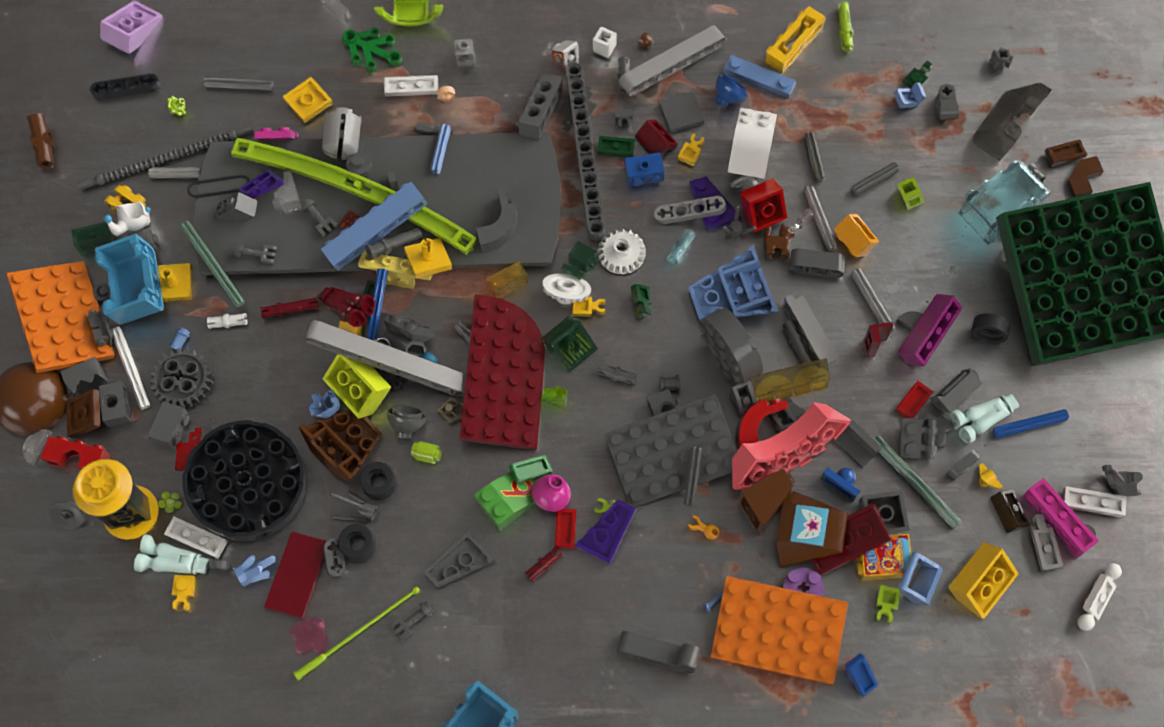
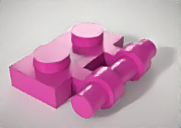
M279 127L278 131H271V128H260V131H254L255 139L257 140L298 139V132H293L288 127Z

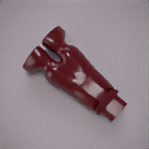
M326 287L319 295V299L322 300L324 305L337 312L353 327L364 325L367 321L364 314L371 316L375 309V299L368 294L360 296L334 287Z

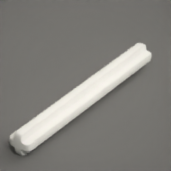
M120 327L112 328L115 335L113 340L141 410H145L150 407V402L122 329Z

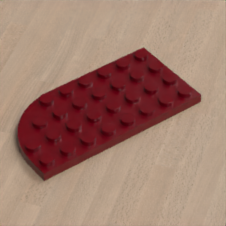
M477 294L474 296L459 440L537 450L545 365L544 340L537 324L528 313L519 306L501 298Z

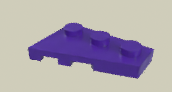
M707 176L689 181V186L695 200L713 196H720L725 200L727 207L723 214L702 218L707 231L729 225L734 221L736 210ZM719 202L716 203V209L719 208ZM697 205L699 212H702L704 210V206Z
M617 500L575 546L608 563H612L637 508Z

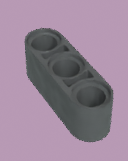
M799 248L791 251L789 269L793 272L827 277H842L844 275L845 256L842 254Z

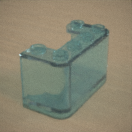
M1014 160L1008 165L1007 169L1004 171L999 170L991 180L983 181L978 189L970 190L965 195V201L961 204L962 207L959 215L989 245L996 240L994 238L995 235L999 234L996 221L997 216L1004 212L1046 204L1052 192L1022 160Z

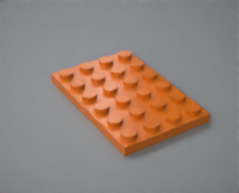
M84 261L7 273L9 287L36 373L68 368L93 357H96L99 361L114 359L113 348L109 347L108 342L104 346H98L95 343L92 330L99 328L91 329L87 318L89 311L95 310L98 312L100 308L97 300L94 298L93 287Z
M726 576L710 658L834 685L848 602Z

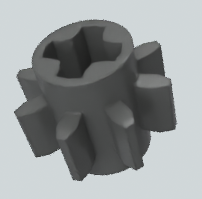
M1002 47L998 51L993 50L989 60L993 64V68L1002 71L1005 67H1010L1013 56L1010 55V50Z

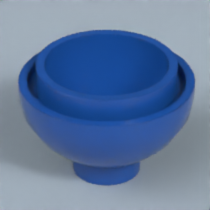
M719 74L715 85L718 95L715 99L720 104L727 107L729 103H740L748 97L746 94L747 90L740 83L727 74Z

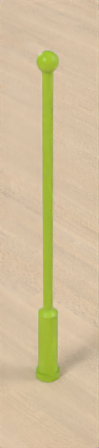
M413 587L411 592L325 654L318 655L298 671H294L293 674L297 680L300 681L303 676L326 661V657L409 597L420 592L419 587Z

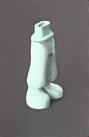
M1012 394L1006 397L1002 395L982 404L971 406L964 411V414L955 409L949 416L954 429L961 428L958 432L959 437L965 443L970 444L974 442L975 434L984 433L997 422L1013 414L1014 409L1019 407V403ZM967 423H972L970 426H964Z
M145 534L140 544L142 554L136 556L134 570L142 572L152 568L155 572L193 573V575H197V573L206 574L210 559L202 557L201 554L177 548L167 543L156 545L153 537ZM147 555H155V556H157V557H156V558H151V557H149V556H147Z

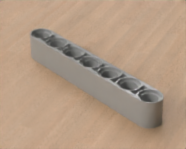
M710 26L626 72L620 77L619 84L630 96H633L717 50L725 43L726 38L715 26Z

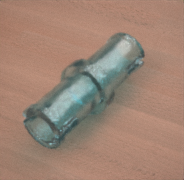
M686 229L680 240L675 242L674 249L667 257L670 263L677 265L682 255L689 250L688 246L696 236L692 230Z

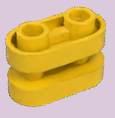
M118 184L113 191L117 195L114 198L108 195L104 200L105 204L115 212L116 206L123 205L121 203L122 200L127 203L141 202L144 207L147 206L145 198L138 193L136 195L133 194L132 190L125 184L122 186Z

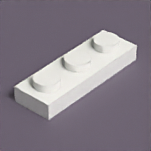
M438 75L385 77V96L437 94Z
M1067 486L1063 488V500L1071 509L1121 518L1126 516V496Z
M173 517L164 533L167 537L216 559H219L228 542L224 538L177 517Z

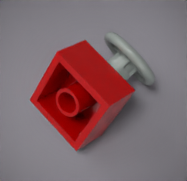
M743 175L735 179L730 184V187L739 188L743 186L744 190L739 193L744 220L749 227L756 226V229L753 230L754 232L788 219L783 188L773 178L758 184L756 181L757 177Z

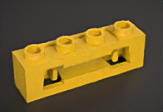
M810 6L804 11L802 10L798 14L796 21L788 25L786 32L778 36L776 43L768 47L765 53V63L783 73L824 27L826 17ZM803 27L802 31L804 32L791 45V49L788 52V45L796 38V36L800 33V29Z

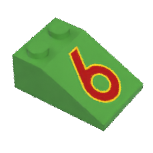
M509 472L486 485L474 496L479 506L499 531H501L536 504L531 494L536 480L516 484L512 473Z

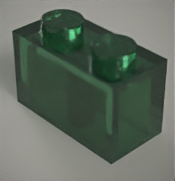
M106 222L71 230L73 245L81 256L95 253L96 247L117 240Z

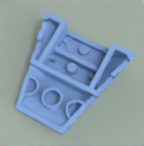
M754 246L748 248V251L734 257V260L726 265L723 264L712 274L706 275L688 287L699 320L720 307L722 309L727 308L735 317L778 313Z

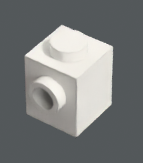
M600 27L593 38V52L609 58L616 47V33Z

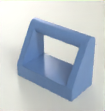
M912 552L898 590L911 602L929 606L943 568L923 555ZM918 562L921 566L912 589H909L908 584Z

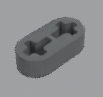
M974 449L950 468L947 473L955 480L982 456Z
M332 538L323 545L325 568L329 576L339 577L345 571L344 555L339 550L338 540ZM331 543H333L334 546L338 547V549L334 551L335 556L332 555L331 550L327 549V547H329ZM334 559L336 560V565L341 567L337 573L330 568L334 565Z

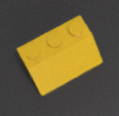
M983 542L948 588L960 603L984 620L1019 573L1002 548Z

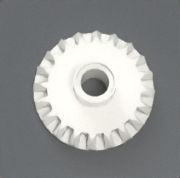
M615 229L612 233L608 232L599 243V261L605 269L612 273H631L637 270L645 260V245L642 239L637 234L632 233L631 230L625 231L622 229L617 231ZM619 248H624V249H626V250H625V251H619L618 249H619Z
M552 274L545 277L542 283L543 291L546 292V295L552 296V299H556L562 304H570L575 301L581 302L586 300L591 293V287L585 280L570 274Z

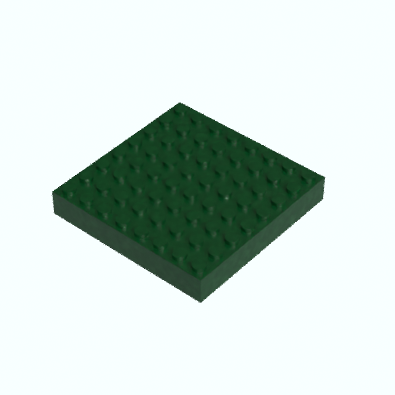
M1150 182L1004 212L996 217L1033 365L1164 337V232Z

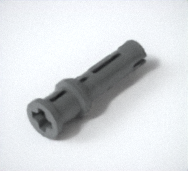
M417 227L393 238H382L380 242L365 245L367 255L373 261L380 255L390 254L391 250L422 239V233Z

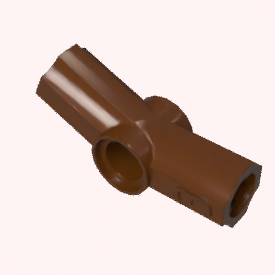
M31 114L27 116L32 135L30 136V141L35 151L37 166L45 169L50 168L54 164L52 147H54L53 138L50 132H48L44 114Z

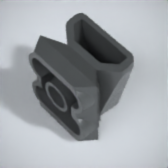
M388 314L384 319L386 330L383 338L390 342L392 348L417 357H421V354L427 351L423 342L434 338V330L404 316Z

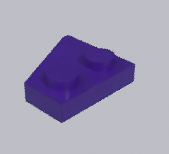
M267 169L238 190L248 197L256 198L284 185V182L279 176Z

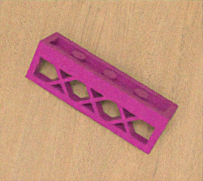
M1044 478L1024 493L1023 497L1038 514H1043L1045 523L1053 527L1054 533L1076 558H1079L1099 542Z

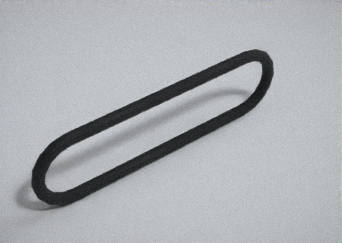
M236 175L195 181L188 186L187 192L193 198L239 192L238 189L193 195L190 193V188L195 184L241 177L246 178L250 182V178L246 175Z

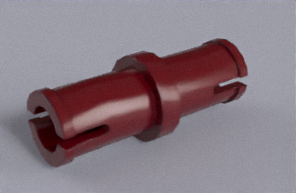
M555 546L543 558H538V562L524 573L528 577L535 572L529 578L534 582L545 571L548 572L550 567L563 557V554L559 552L553 557L559 551Z

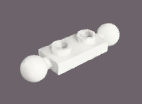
M1108 564L1104 570L1105 574H1100L1094 583L1093 589L1082 607L1086 614L1081 615L1077 620L1080 629L1089 631L1095 625L1094 619H1100L1116 588L1113 580L1118 579L1122 573L1118 564Z

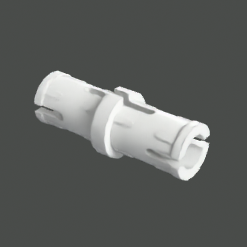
M228 313L223 316L208 317L207 323H210V325L207 326L209 329L219 327L227 329L231 328V326L247 325L248 320L245 319L247 315L246 313L229 315Z

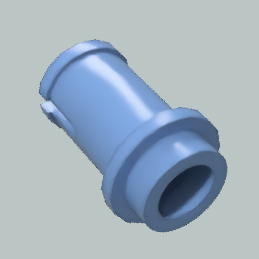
M179 327L178 330L176 329V335L169 345V348L176 352L178 348L181 350L186 339L190 337V332L182 327Z

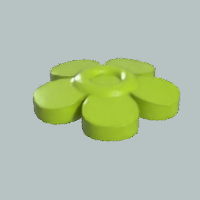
M176 491L171 496L170 492H163V499L158 501L159 507L165 508L166 513H172L174 508L179 509L182 505V502L178 500L180 494Z

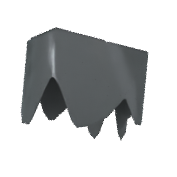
M96 357L61 370L69 398L70 392L74 398L80 395V390L87 392L95 389L99 391V386L104 384V380L109 384L103 366Z

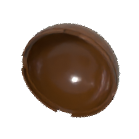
M33 362L19 363L4 371L0 375V426L18 436H35L51 426L54 427L64 416L66 401L69 400L62 375L57 370L36 373Z

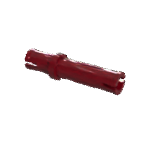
M317 297L283 304L278 302L277 305L260 307L262 319L273 316L284 317L285 314L319 309Z

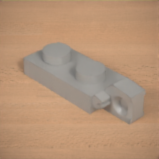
M1043 514L1034 515L1032 517L1031 535L1041 571L1062 568L1063 563L1053 527L1045 523Z

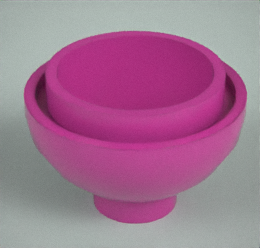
M544 475L537 479L532 487L531 494L534 502L540 508L547 511H560L569 504L571 499V489L568 483L558 475Z

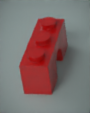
M57 436L56 438L48 437L41 459L48 465L66 468L68 461L72 457L80 456L77 467L82 470L94 461L109 459L110 455L104 450L105 447L93 444V446H88L83 441L75 440V442H71L65 437Z

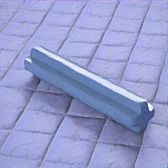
M442 124L440 127L430 167L433 174H439L441 171L451 131L449 125Z

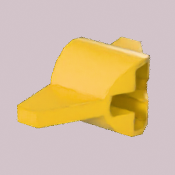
M983 463L979 464L980 485L996 489L1003 488L997 480L995 473Z

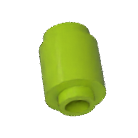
M422 441L419 443L415 442L411 450V457L415 458V460L435 464L436 461H439L442 451L439 450V445Z

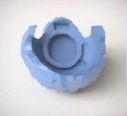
M332 389L327 391L323 397L319 396V393H312L310 396L312 403L309 404L308 410L313 417L327 419L340 409L339 397Z

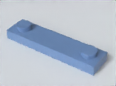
M734 55L730 56L724 67V72L787 98H789L796 84L794 79Z

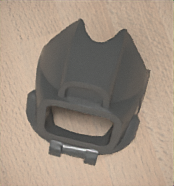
M1111 465L1102 466L1110 488H1113L1116 495H1141V491L1137 489V484L1143 479L1142 473L1117 472Z

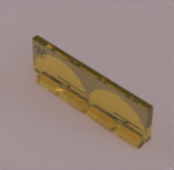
M826 358L763 373L752 379L755 398H759V400L766 399L768 403V401L774 400L773 394L776 395V399H784L793 396L792 390H794L796 396L811 392L810 385L813 386L814 391L828 388L827 381H830Z

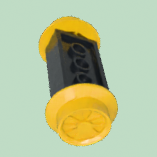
M110 459L94 461L85 466L75 479L73 485L75 503L83 512L96 516L101 520L108 532L113 536L124 540L136 539L145 535L154 526L159 513L157 499L148 489L134 485L129 471L121 463Z

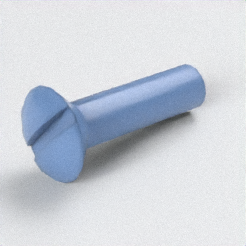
M720 592L708 603H702L703 608L710 613L711 608L722 599L723 592Z

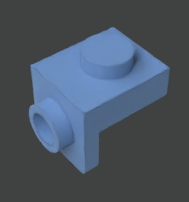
M915 83L912 88L897 89L893 93L900 108L917 107L926 98L920 83Z

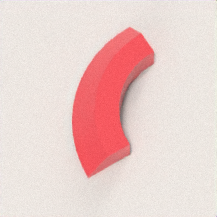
M813 403L796 422L781 433L760 442L741 445L732 458V487L734 490H743L783 468L788 473V470L798 465L800 468L812 461L811 456L826 450L825 445L832 438L836 440L850 424L851 420L826 404Z

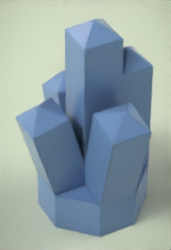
M249 555L240 565L234 568V572L242 586L245 587L252 582L269 578L270 572L267 569H263L275 563L276 557L269 555L255 561V556Z

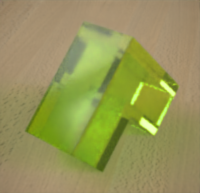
M557 385L555 389L545 386L541 397L542 401L565 408L568 400V389Z

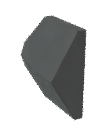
M789 397L781 400H787L789 408L768 415L774 429L780 432L791 426L806 412L804 408L792 402V399Z

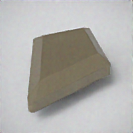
M450 397L437 409V412L451 424L461 419L463 403Z

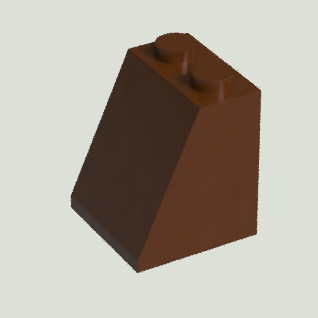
M784 468L741 490L738 502L758 535L765 531L793 489V477L789 472L786 473Z

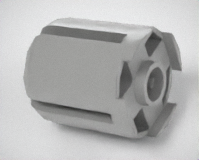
M337 107L336 111L327 113V110L325 113L322 149L324 154L330 158L337 159L340 130H344L341 160H347L349 156L358 152L362 118L361 115L359 118L353 114L352 109Z

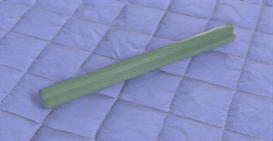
M185 221L181 223L180 227L236 307L244 305V299L190 222Z
M880 436L875 437L874 440L882 447L879 453L953 529L961 523L957 515Z

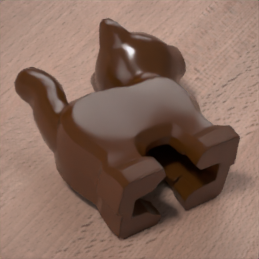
M782 223L779 236L771 235L772 229L766 227L764 247L767 260H776L774 255L776 252L780 253L781 260H788L790 256V240L795 237V232Z

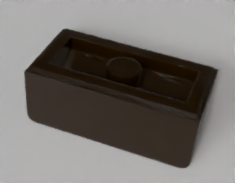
M1013 489L999 491L991 496L990 499L1007 533L1030 525Z

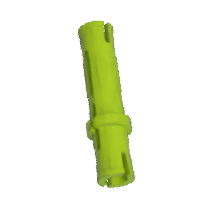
M840 2L838 4L839 36L842 40V50L849 52L854 48L852 40L854 33L851 29L849 4L847 2Z

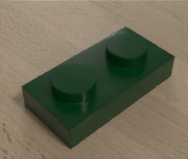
M599 136L597 155L633 157L635 139Z

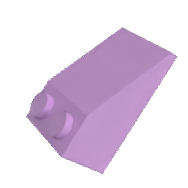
M134 0L101 21L100 39L129 54L142 45L160 22L163 15Z

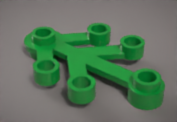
M376 27L359 33L348 29L343 33L342 41L346 46L350 47L351 62L355 66L362 63V58L357 52L356 45L363 48L366 70L373 73L376 71L377 66L372 59L371 52L388 60L391 66L396 67L401 64L402 57L399 51L387 52L376 47L384 44L389 47L395 44L394 36L388 34L385 37L379 38L380 31ZM371 37L374 40L364 41L362 39Z

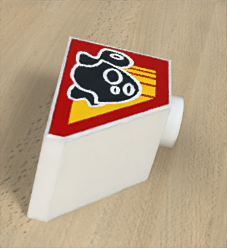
M565 40L555 45L552 49V60L565 73L566 67L570 63L575 62L579 64L578 43L576 41Z

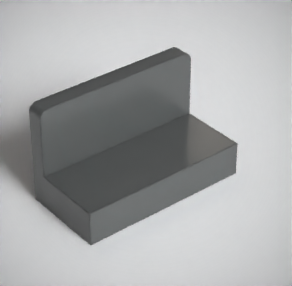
M854 420L850 422L845 431L835 440V443L861 468L866 466L882 448Z

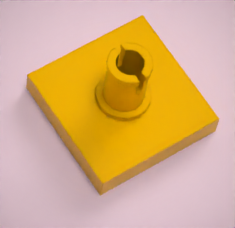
M426 238V241L423 239L421 243L404 247L406 257L416 279L452 269L451 261L440 238L433 240Z
M192 264L157 265L163 302L191 300Z

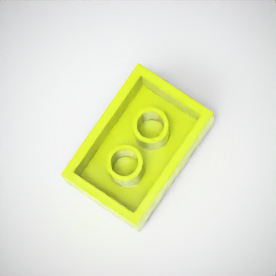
M337 354L322 378L358 419L373 415L391 389V386L372 366Z

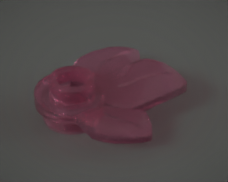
M311 617L307 621L295 623L291 628L290 634L297 637L295 649L298 654L306 653L311 648L319 655L324 653L328 639L324 634L325 623L321 618ZM313 623L317 625V629L315 631H313L311 628Z

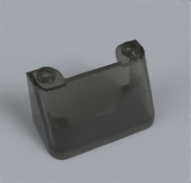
M1035 83L1005 91L973 136L974 144L1000 161L1021 136L1020 126L1013 121L1015 116L1020 117L1024 113H1028L1031 116L1052 89L1042 83Z

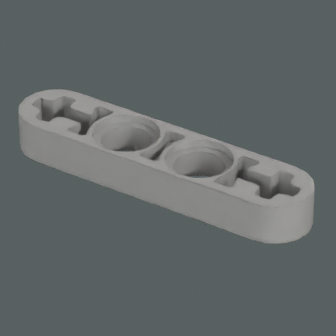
M713 196L661 205L656 208L654 215L660 224H668L720 215L725 212L727 206L722 197ZM717 202L720 203L718 209L715 207ZM697 205L704 206L702 212L697 213L694 211ZM679 208L686 209L684 215L679 216L676 214ZM662 212L666 213L664 218H661L660 216L662 215Z

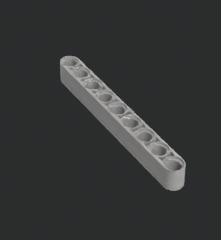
M317 320L310 321L304 340L311 345L460 398L464 397L466 378L464 373Z

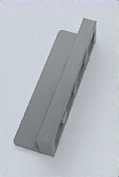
M792 295L785 297L783 306L790 319L794 321L799 333L803 335V341L816 366L821 368L837 361L838 356L804 296L796 299Z

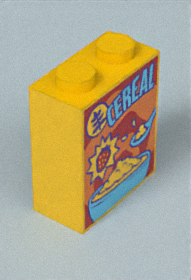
M909 534L891 535L893 541L859 557L857 573L861 575V581L902 579L911 557Z

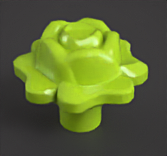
M174 96L167 99V107L170 113L177 114L178 116L186 113L184 99H177Z

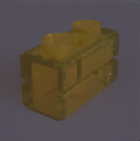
M519 261L486 278L487 287L493 297L503 298L529 284L528 275Z

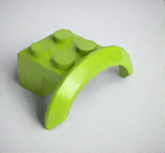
M393 0V16L385 12L383 7H374L375 13L381 19L400 26L427 24L436 20L443 12V4L435 5L434 10L429 14V0Z

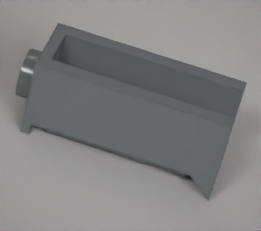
M971 368L960 371L961 373L935 397L929 398L942 415L947 411L948 413L954 411L982 384L979 375Z

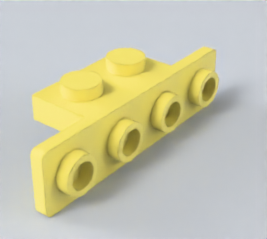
M366 251L362 253L358 267L376 270V275L379 268L386 269L388 271L386 285L414 289L415 275L408 259L380 255L372 261ZM428 275L418 279L430 281L432 275Z

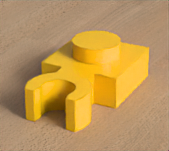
M695 133L691 135L690 143L685 142L677 160L694 166L702 152L700 147L704 144V137L700 141H695Z
M588 297L581 302L575 301L573 303V317H592V312L604 315L605 309H600L598 306L605 305V299H598L592 302V297Z
M174 575L172 595L177 598L174 600L172 607L175 611H178L180 603H184L183 609L185 611L189 610L190 603L188 597H194L195 576Z

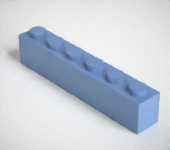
M412 182L403 184L399 191L387 196L383 203L371 208L367 215L358 218L351 227L342 230L335 239L327 241L321 250L331 264L339 271L365 252V245L377 243L428 203Z

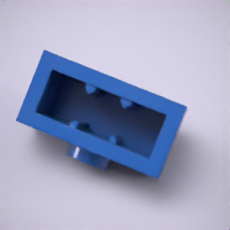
M661 153L625 158L628 186H640L644 183L663 181L665 170Z

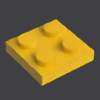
M312 77L283 96L284 101L304 123L333 104L332 99Z

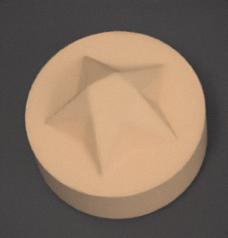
M450 86L440 87L437 90V97L440 101H451L455 98V90Z

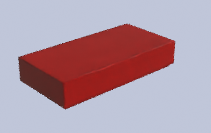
M917 381L896 407L895 411L904 418H914L934 391L920 381Z
M577 509L557 511L554 547L556 546L558 549H575Z

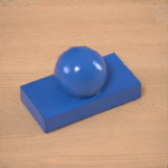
M827 467L823 472L821 480L854 502L860 490L853 486L856 476L852 469L842 468L836 474Z
M859 653L844 665L846 675L852 680L861 697H864L879 685L863 654Z

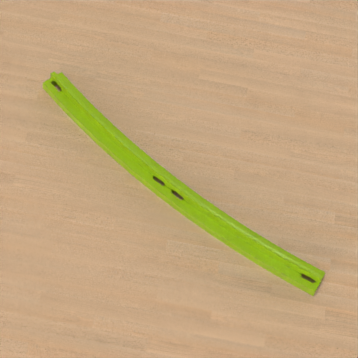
M237 138L231 152L233 157L273 166L315 179L376 205H380L387 196L396 193V191L340 167L259 142ZM240 147H245V148H248V149H247V151H246V150L240 149ZM349 179L351 181H354V184L349 183L346 180ZM363 186L370 188L371 191L364 189ZM425 206L407 219L449 243L465 255L473 252V247L478 242L475 236ZM462 238L467 240L469 243L467 244L464 241H462Z

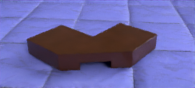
M1097 156L1081 159L1067 183L1074 198L1092 194L1093 190L1088 178L1103 174L1104 171Z

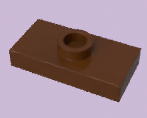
M1080 139L1049 147L1045 150L1051 167L1086 158L1087 152Z

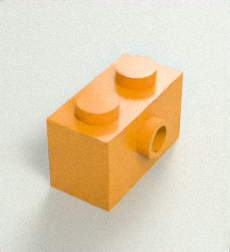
M848 214L834 228L837 238L845 243L848 247V252L854 257H864L879 243V240L858 214Z

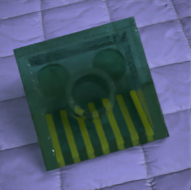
M570 315L541 338L550 354L568 372H571L598 349L581 321Z

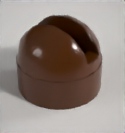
M644 32L639 38L638 45L643 48H649L652 45V37Z

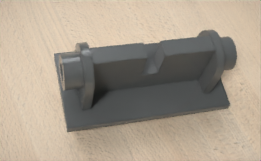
M100 306L98 312L95 310L89 311L87 318L91 329L99 328L92 330L95 343L98 346H104L108 342L109 347H112V339H115L114 331L112 328H109V317L103 314L102 306Z

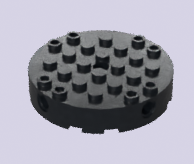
M240 420L221 425L207 433L199 444L194 446L186 460L187 464L183 473L182 484L187 505L206 529L224 539L243 542L259 540L273 535L293 519L301 507L307 486L306 470L298 449L289 437L267 423ZM249 477L246 484L240 483L243 478Z

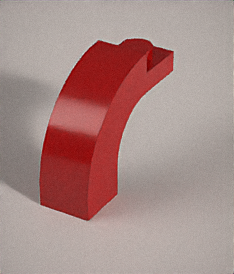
M780 398L768 401V405L766 399H761L750 405L743 412L737 423L735 433L737 449L742 444L759 442L757 431L761 420L771 413L789 408L787 400L781 401Z

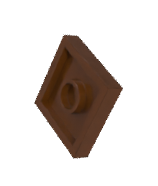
M89 390L66 401L67 437L75 438L100 427L98 390Z

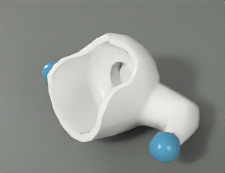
M141 202L116 206L117 224L112 222L110 215H105L104 221L108 224L111 233L119 236L127 230L138 231L150 225L149 213L151 209L144 207Z

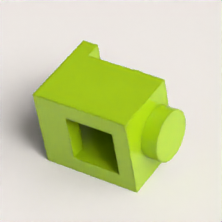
M915 177L904 179L897 184L907 210L925 203Z

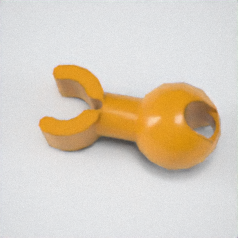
M695 515L693 520L698 522V525L692 526L688 524V528L691 531L700 530L710 540L716 539L719 536V528L715 524L705 525Z

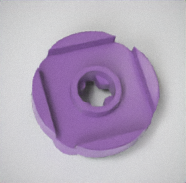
M798 568L792 570L784 580L783 588L801 592L798 586L805 584L809 588L805 593L823 597L824 584L821 576L811 569Z

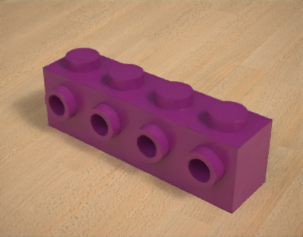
M936 294L898 350L906 364L926 365L963 309L954 295Z

